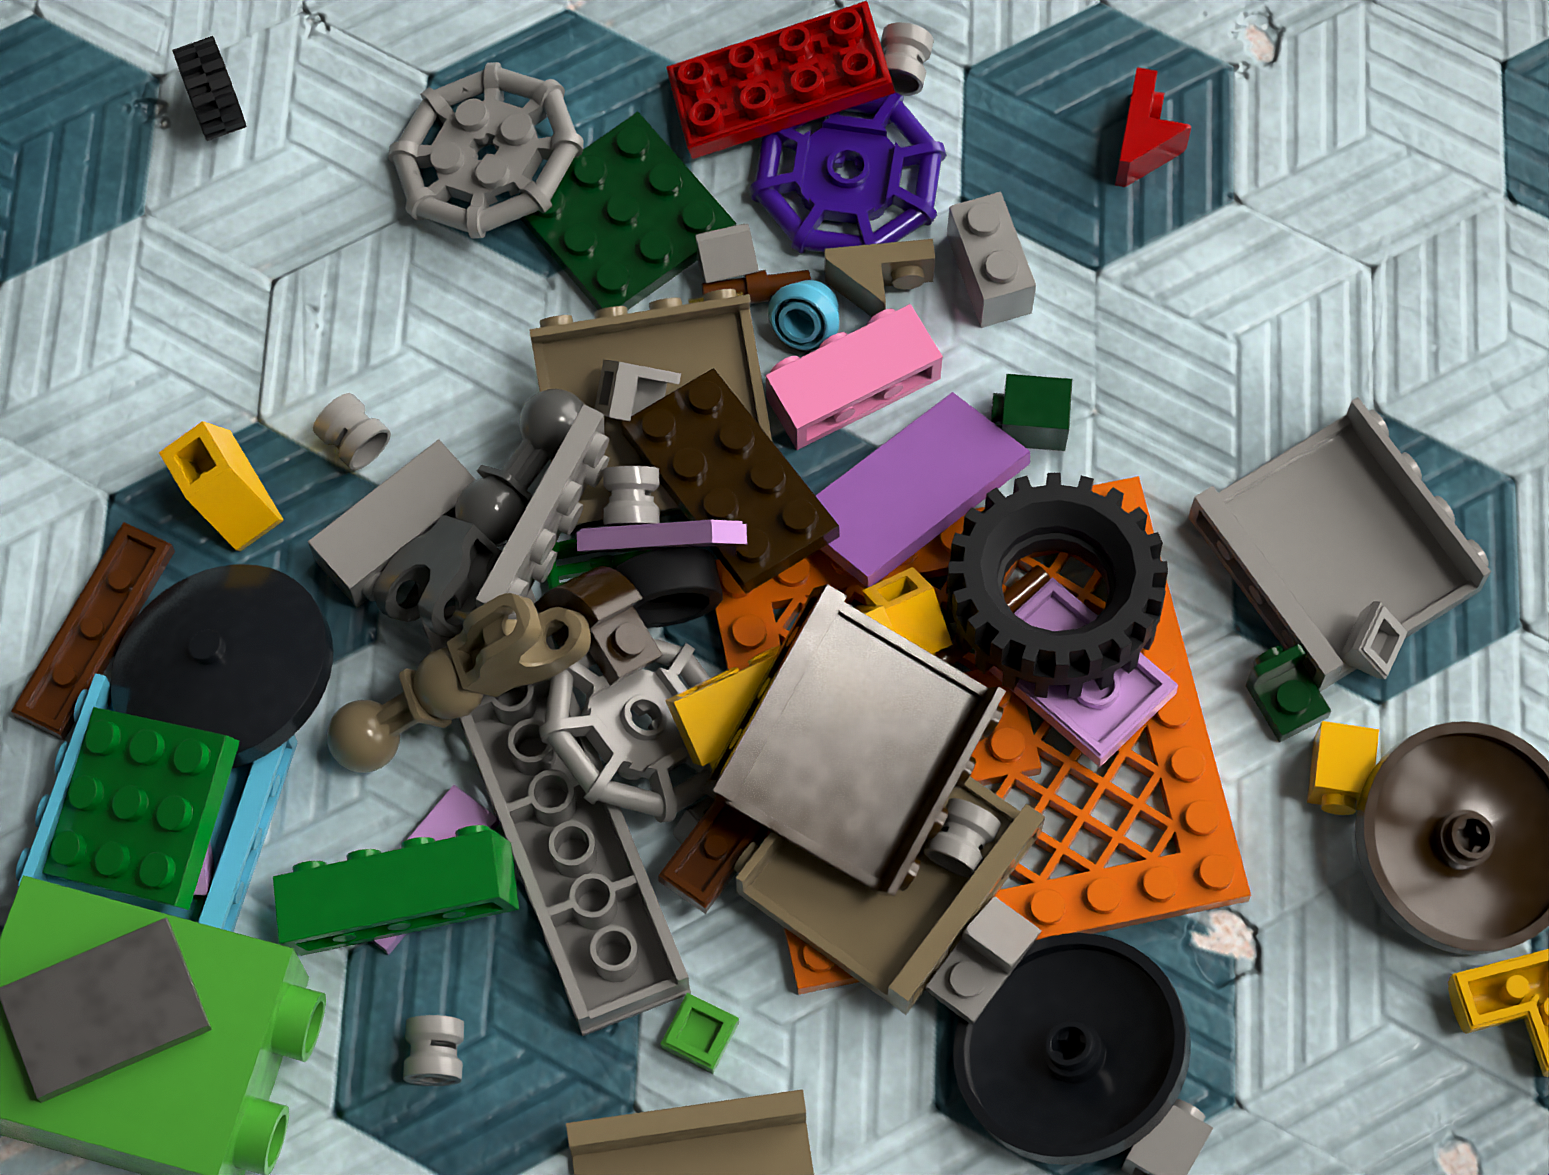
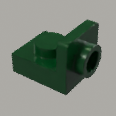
M1301 644L1295 645L1286 651L1281 645L1276 646L1259 655L1253 661L1254 667L1251 669L1245 685L1279 743L1327 719L1331 713V709L1303 665L1307 653Z

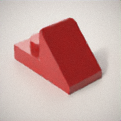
M1139 67L1136 69L1115 186H1129L1179 156L1187 149L1191 126L1185 123L1160 119L1165 93L1154 91L1157 70Z

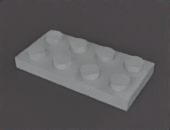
M583 404L476 598L477 608L505 593L526 597L535 580L543 583L547 579L557 558V552L552 550L561 532L567 535L571 534L583 510V504L579 503L587 485L595 488L603 477V469L608 466L609 457L604 454L608 446L609 437L604 435L603 413ZM513 611L508 616V619L516 620V613Z

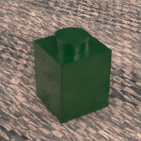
M1006 374L1004 393H993L991 422L1001 426L1004 432L1025 448L1065 451L1070 427L1073 379Z

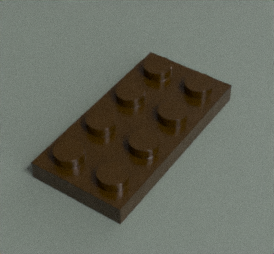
M714 368L631 416L630 421L624 420L621 422L623 436L648 467L659 468L660 484L689 521L727 520L742 521V524H746L747 544L709 546L745 594L840 537L837 522Z

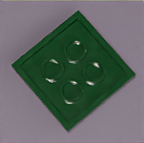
M638 111L584 148L581 155L574 157L550 200L552 203L551 208L545 213L538 210L520 218L597 310L625 306L628 311L698 261L695 235L736 226V222Z

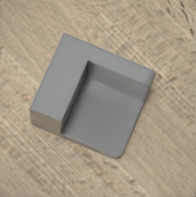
M604 359L594 409L603 413L606 417L630 421L631 416L665 397L667 383L679 384L681 373Z

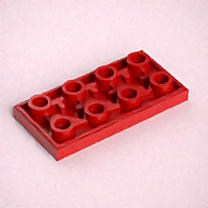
M867 1L666 67L686 144L692 159L896 93Z

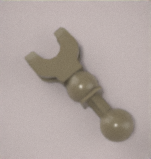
M512 593L499 595L468 614L463 622V630L447 642L448 647L431 651L419 663L416 671L406 668L399 673V679L404 692L383 705L372 700H356L342 706L333 715L328 725L327 743L334 759L348 770L367 773L381 769L395 756L400 743V733L415 724L423 723L445 728L452 723V719L468 716L481 704L484 694L498 697L510 689L552 678L581 660L590 648L591 633L589 624L581 613L573 610L554 607L538 614L530 598ZM513 611L516 613V620L508 619V616ZM564 625H567L569 637L560 649H550L546 643V638Z

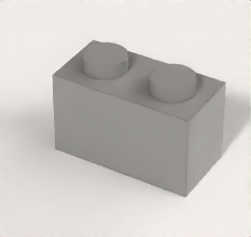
M997 192L949 206L947 238L980 327H987L1031 314L1036 283L1002 193Z

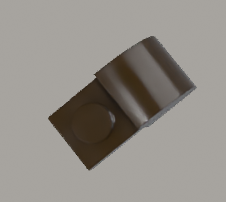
M606 566L595 567L550 589L534 603L538 613L550 608L561 607L579 612L585 617L591 633L589 652L610 686L653 664L663 656L633 607L643 599L635 586L615 569ZM564 625L552 634L559 648L565 644L569 637L567 625Z

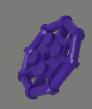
M896 92L845 109V111L875 114L873 119L842 116L839 112L827 115V119L822 122V128L811 134V130L804 135L796 131L808 123L805 122L762 137L755 182L750 185L749 191L752 200L762 204L792 241L791 248L802 254L806 250L824 252V249L898 242L922 225L929 226L932 224L937 216L934 206L941 162L946 158L947 154L944 144L935 141L903 103L904 96ZM893 123L911 146L901 148L896 141L894 146L887 137L886 126ZM782 147L794 150L796 156L793 172L777 175ZM845 160H851L855 162V169L862 171L859 176H854L852 179H845L841 177V174L835 173L833 169L842 168ZM917 164L919 165L914 195L901 188L900 183L903 167ZM792 191L798 193L802 198L804 207L810 211L804 222L781 194ZM891 205L904 210L903 213L876 231H872L870 221L880 218ZM823 220L856 224L859 235L817 229Z

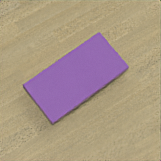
M952 392L816 495L837 522L840 530V537L820 550L868 588L879 582L964 516L971 507L974 508L982 502L988 492L996 487L1000 488L1030 464V451Z

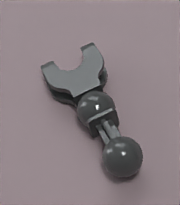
M547 389L535 394L527 401L519 418V430L523 441L502 470L481 465L477 472L483 478L472 481L462 490L455 505V518L442 515L432 529L402 546L378 577L373 594L377 607L384 615L405 622L416 621L421 616L430 631L447 638H454L461 633L465 618L470 612L477 609L476 598L502 552L498 547L506 545L533 496L527 491L547 462L553 460L584 404L576 395L563 389ZM405 581H415L406 599L398 604L396 594L399 586ZM453 596L456 600L455 612L448 620H445L444 607Z

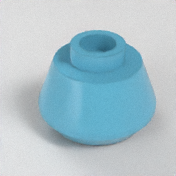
M804 280L786 285L773 295L768 307V317L776 335L787 345L802 351H815L824 340L838 333L839 303L834 292L825 284L815 280Z

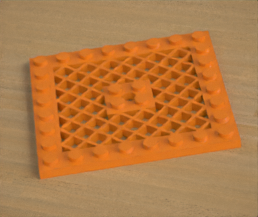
M1139 476L1093 485L1092 492L1104 497L1112 487L1124 493L1121 508L1125 512L1130 513L1140 507L1147 514L1146 533L1148 535L1154 533ZM985 507L976 508L979 512L985 509ZM964 516L879 582L911 567H914L925 579L948 575L951 544L955 532L959 534L963 532ZM820 549L747 594L744 593L721 561L716 560L723 601L714 610L727 670L738 667L740 671L749 667L748 661L754 658V656L773 647L780 646V642L783 644L789 633L786 629L799 610H802L815 587L829 584L847 595L844 601L847 604L851 605L855 599L863 605H867L862 591L867 587ZM1056 550L1032 553L1016 561L1005 573L1002 584L1003 593L1009 589L1005 584L1016 567L1028 573L1036 565H1039L1048 573L1050 578L1053 577L1097 615L1106 606L1105 601L1093 595V592L1103 579L1097 568L1076 555ZM1059 553L1050 568L1033 559ZM1070 556L1095 570L1084 588L1059 574ZM1167 580L1160 622L1157 624L1154 641L1149 650L1143 648L1140 652L1178 684L1177 693L1112 755L1116 758L1103 777L1077 762L1083 754L1078 748L1074 747L1070 755L1067 756L1045 743L1043 740L1052 728L1046 720L1043 721L1034 735L1026 703L1009 688L1002 686V682L991 672L987 671L983 674L976 668L974 654L968 652L957 661L972 670L964 672V674L988 688L999 686L1006 690L999 703V706L1003 708V714L997 727L989 737L978 742L971 755L976 759V763L970 777L983 786L1003 782L996 793L1003 800H1005L1013 786H1016L1039 800L1034 809L1042 815L1049 806L1074 822L1061 843L1044 832L1035 841L1036 845L1053 854L1040 875L1018 864L1011 875L1024 882L1025 885L1001 889L995 895L999 900L1042 930L1036 940L1060 934H1094L1249 902L1251 897ZM946 581L941 590L934 586L933 588L940 609L947 611L948 594H946ZM787 607L776 622L773 610ZM1144 732L1147 736L1153 763L1132 751ZM1039 756L1060 768L1047 789L1028 778L1040 775L1042 766ZM1124 763L1150 778L1138 799L1112 783ZM1069 774L1095 789L1082 810L1056 795ZM1158 784L1167 816L1146 804ZM1103 795L1129 810L1117 831L1091 816ZM1138 816L1164 831L1152 853L1125 837ZM1082 828L1109 843L1096 864L1070 849ZM769 830L764 835V840L770 834ZM1173 838L1177 853L1161 856ZM1117 849L1137 860V862L1105 868ZM1061 860L1082 872L1050 879ZM784 928L798 995L859 982Z

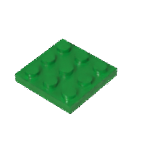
M93 707L42 873L189 910L240 741L223 734Z

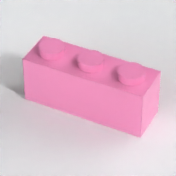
M911 304L897 311L890 308L877 313L867 322L866 326L848 335L846 332H840L830 336L820 344L817 350L801 358L791 356L778 362L771 369L770 373L766 375V398L796 450H799L941 379L943 356Z

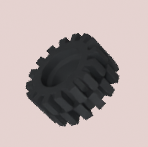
M210 36L173 49L172 52L206 141L247 127L238 98L214 37Z

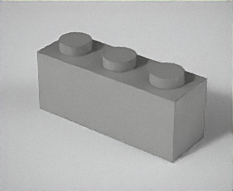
M438 439L310 539L308 543L315 562L356 608L368 599L375 601L373 591L376 581L395 553L412 539L432 529L442 515L455 518V505L462 490L476 479Z

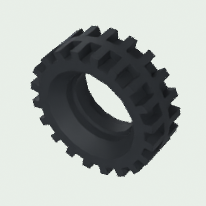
M1047 473L1046 485L1032 487L1028 477L1023 476L1015 479L1013 494L1005 497L996 487L986 494L985 509L979 512L971 507L964 516L963 532L961 534L955 532L951 544L946 594H948L947 617L949 623L955 622L957 625L956 642L961 650L972 647L976 651V668L983 674L993 666L1003 671L1002 686L1014 691L1021 679L1035 683V697L1047 698L1049 685H1065L1068 698L1081 696L1084 682L1095 680L1099 689L1103 690L1112 685L1114 672L1121 667L1129 674L1138 665L1140 651L1143 648L1146 650L1150 649L1163 608L1168 564L1167 561L1160 560L1163 542L1159 533L1156 532L1148 535L1145 531L1147 514L1140 507L1130 513L1125 512L1121 508L1124 493L1114 487L1104 497L1092 492L1094 479L1081 475L1078 487L1061 485V473ZM1056 550L1079 556L1097 568L1104 578L1108 594L1106 606L1094 621L1078 629L1051 631L1031 626L1013 614L1004 600L1002 584L1005 573L1016 561L1036 552Z

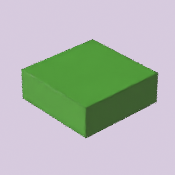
M686 993L660 1043L661 1049L713 1074L739 1025V1018Z

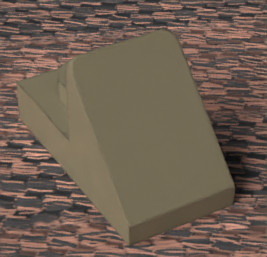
M933 239L824 249L825 282L871 317L886 310L884 286H893L897 289L907 290L917 288L926 282H933L935 267Z

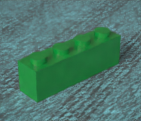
M472 825L458 829L455 832L456 837L435 841L434 838L417 837L403 841L401 849L383 853L376 849H362L348 853L346 861L327 864L323 861L298 863L292 867L293 872L273 876L279 944L294 948L297 954L303 956L519 910L511 842L488 826Z

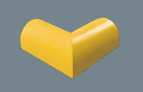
M1549 949L1452 974L1448 981V992L1455 1018L1461 1030L1467 1034L1524 1019L1544 1077H1549Z

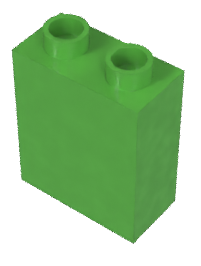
M23 875L0 937V987L167 917L212 1030L41 1103L36 1097L0 1001V1135L141 1175H244L245 1171L269 1175L280 1155L289 1121V1107L269 1101L283 1056L306 1062L309 1059L321 1030L326 1007L325 993L306 988L309 976L294 948Z

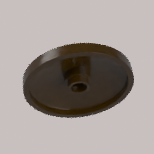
M1468 721L1448 722L1426 728L1391 748L1374 767L1364 785L1357 807L1355 839L1361 869L1370 890L1383 910L1402 929L1418 940L1438 949L1458 954L1475 955L1502 951L1522 944L1549 926V761L1531 744L1507 730L1493 725Z

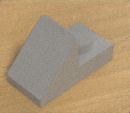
M994 896L966 927L961 940L927 984L925 991L973 1025L1042 930Z

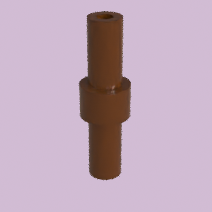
M759 270V272L743 275V278L702 283V296L711 291L735 289L737 296L749 294L751 304L769 302L770 296H773L780 288L792 283L811 280L809 270L767 275L766 270Z

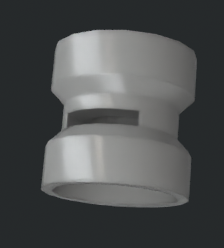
M896 22L888 24L883 29L880 41L895 92L905 96L915 95L922 91L926 77L923 63L930 58L934 43L932 35L926 29L910 23Z
M351 393L343 394L329 403L319 414L313 426L314 433L325 444L335 445L339 449V458L351 470L362 469L370 464L385 449L391 436L390 430L379 419H370L365 414L364 404Z
M616 466L603 469V486L612 493V496L609 497V503L604 507V526L659 523V507L654 503V497L651 496V492H654L659 487V468Z
M951 798L945 806L948 809V816L942 826V832H939L932 840L928 841L924 854L942 868L957 875L971 878L983 862L980 850L984 848L986 843L994 841L1001 827V822L993 814L978 805L962 799Z
M440 1015L415 1016L407 1019L405 1039L411 1045L410 1056L404 1060V1081L424 1086H450L461 1083L463 1064L457 1057V1047L464 1041V1021Z

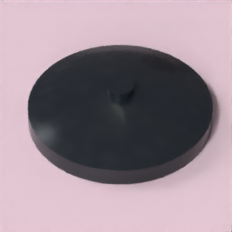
M249 564L219 566L198 572L175 583L154 598L140 612L126 631L119 644L112 666L110 685L113 708L115 712L223 734L237 739L240 742L232 769L243 766L280 747L305 724L318 706L326 690L333 665V640L330 627L311 594L295 579L283 572Z
M1087 933L1060 934L1034 941L973 1025L959 1017L954 1038V1069L958 1086L969 1109L982 1127L1000 1144L1021 1156L1035 1161L1060 1165L1084 1164L1111 1157L1130 1148L1161 1123L1171 1110L1184 1085L1189 1068L1191 1038L1186 1013L1175 988L1165 973L1148 956L1122 941L1107 936Z

